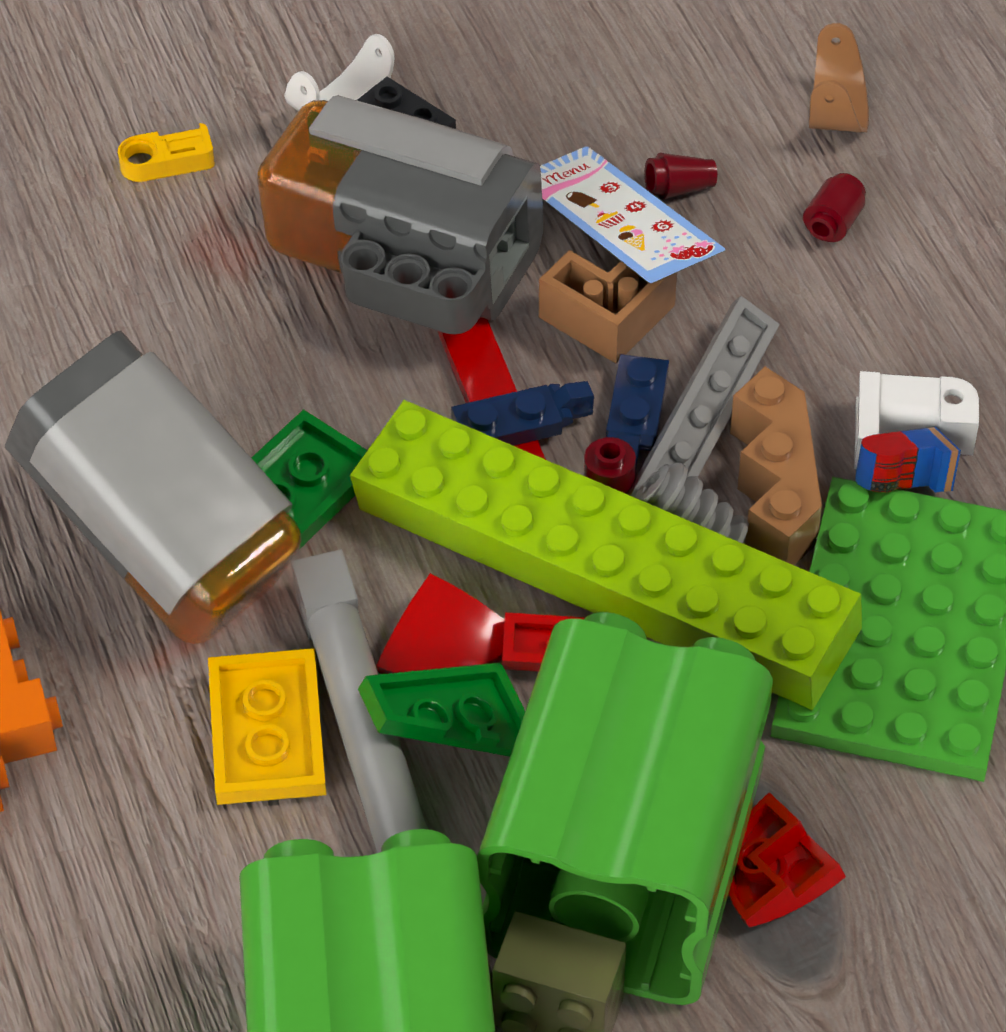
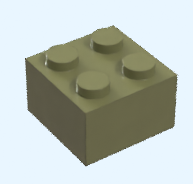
M515 911L493 967V1014L495 1026L502 1028L504 1032H612L624 996L626 943Z

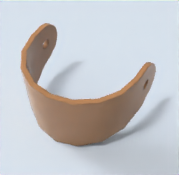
M840 23L826 25L820 30L818 35L815 80L810 101L809 128L867 133L869 126L868 96L863 64L855 36L846 25ZM837 37L840 41L835 43L832 39Z

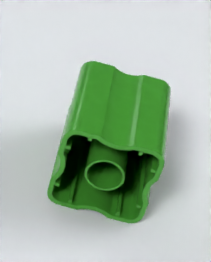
M609 612L593 613L584 620L565 619L553 627L477 855L480 884L487 892L482 908L487 953L497 959L513 914L517 911L626 943L624 993L675 1005H687L698 1001L703 989L763 769L765 745L761 741L770 708L773 679L770 672L755 660L753 654L737 642L718 637L700 639L693 643L691 647H676L647 640L643 629L631 619Z
M413 829L397 833L383 843L380 853L354 857L334 856L333 850L320 841L294 839L272 846L266 851L263 859L248 864L241 871L239 881L247 1032H495L478 859L476 853L471 848L451 843L446 835L428 829Z

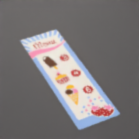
M583 147L540 166L542 199L648 283L657 282L726 250L589 147Z

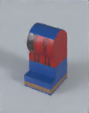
M937 427L866 436L861 442L855 481L861 487L875 492H891L898 487L903 489L929 486L935 493L953 491L961 450Z

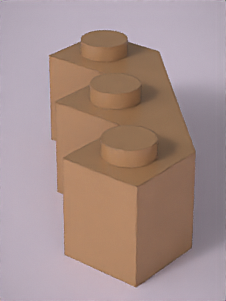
M765 366L733 395L730 434L747 444L740 455L737 489L756 502L748 510L747 521L749 525L745 545L795 565L816 545L819 533L822 503L805 392Z

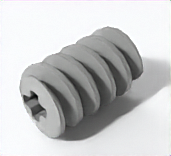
M683 463L665 464L657 469L645 481L635 496L639 500L646 503L649 502L653 506L740 543H743L748 532L749 523L747 519L742 515L733 516L734 510L729 503H717L718 495L714 490H702L703 483L698 476L687 477L688 470Z

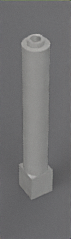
M340 549L291 561L293 587L309 641L312 640L375 849L377 853H380L383 843L389 837L407 830L428 828L399 737L378 733L358 691V687L365 676L378 675L359 615L358 598L343 551Z

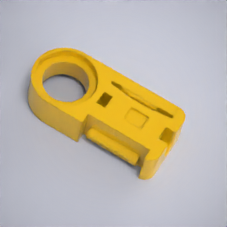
M199 123V129L159 136L158 131L131 136L122 141L118 147L120 171L125 178L135 182H144L211 169L215 165L212 142L208 128L203 123ZM138 153L152 156L149 161L141 164L128 161L132 155Z

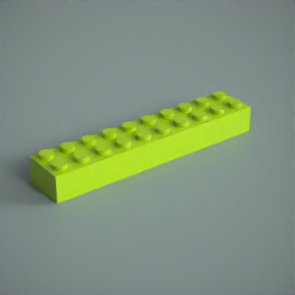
M406 400L402 401L350 474L360 510L592 613L609 612L627 617L643 629L646 637L664 645L691 647L696 641L708 637L725 638L737 642L753 654L755 660L770 672L773 679L772 693L811 710L816 706L862 629L860 593Z

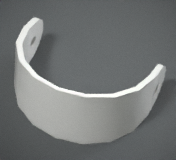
M380 34L371 35L353 62L339 77L321 91H319L313 77L307 72L299 71L295 73L287 84L284 94L286 102L304 117L308 118L311 113L318 115L333 96L339 95L354 100L359 99L386 76L391 78L395 60L392 46L384 36Z

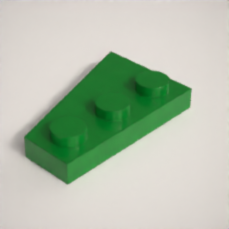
M502 663L365 676L358 687V691L378 733L509 757L511 756L525 714V709Z

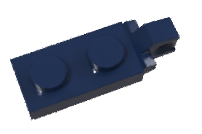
M620 354L606 437L622 439L633 448L636 455V475L640 450L651 451L657 440L669 372V360Z
M588 381L567 383L560 387V384L542 385L452 406L451 419L514 446L561 435L562 428L572 424L573 419L593 415L594 394Z

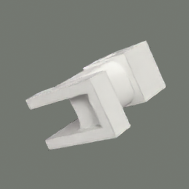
M860 371L859 397H856L854 469H857L861 442L866 436L937 427L961 450L960 455H973L979 426V397L977 390L969 382L955 377L941 376V378ZM953 395L959 397L962 402L959 404L948 403L944 398Z

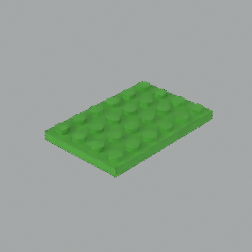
M832 476L809 572L861 594L862 629L813 710L779 696L771 728V737L984 782L1006 671V511L899 489L891 492L870 491L858 485L856 481Z

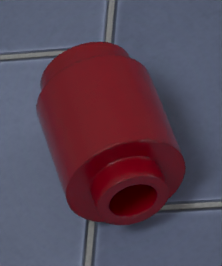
M847 173L836 174L834 177L824 181L803 213L804 224L815 238L827 242H838L846 236L865 206L866 190L862 182L855 176Z
M605 437L592 442L584 454V476L627 494L635 480L636 455L633 448L624 440L614 437Z

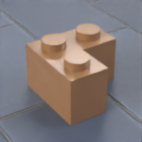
M569 250L539 278V318L617 364L620 354L626 355L675 306L677 273L657 282L648 283L622 261L608 273Z

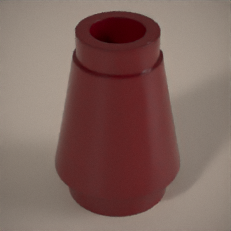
M661 152L657 154L656 158H648L644 169L647 191L654 196L658 195L662 200L706 189L707 187H715L718 177L717 166L713 159Z

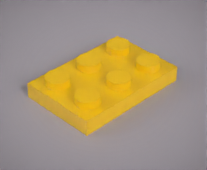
M315 648L208 657L217 805L326 795Z

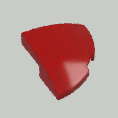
M430 573L392 632L377 662V672L389 674L498 663L502 660L504 619L465 591Z
M769 792L751 810L729 895L741 919L748 927H753L778 919L801 908L830 890L846 876L840 864L807 834L801 821Z

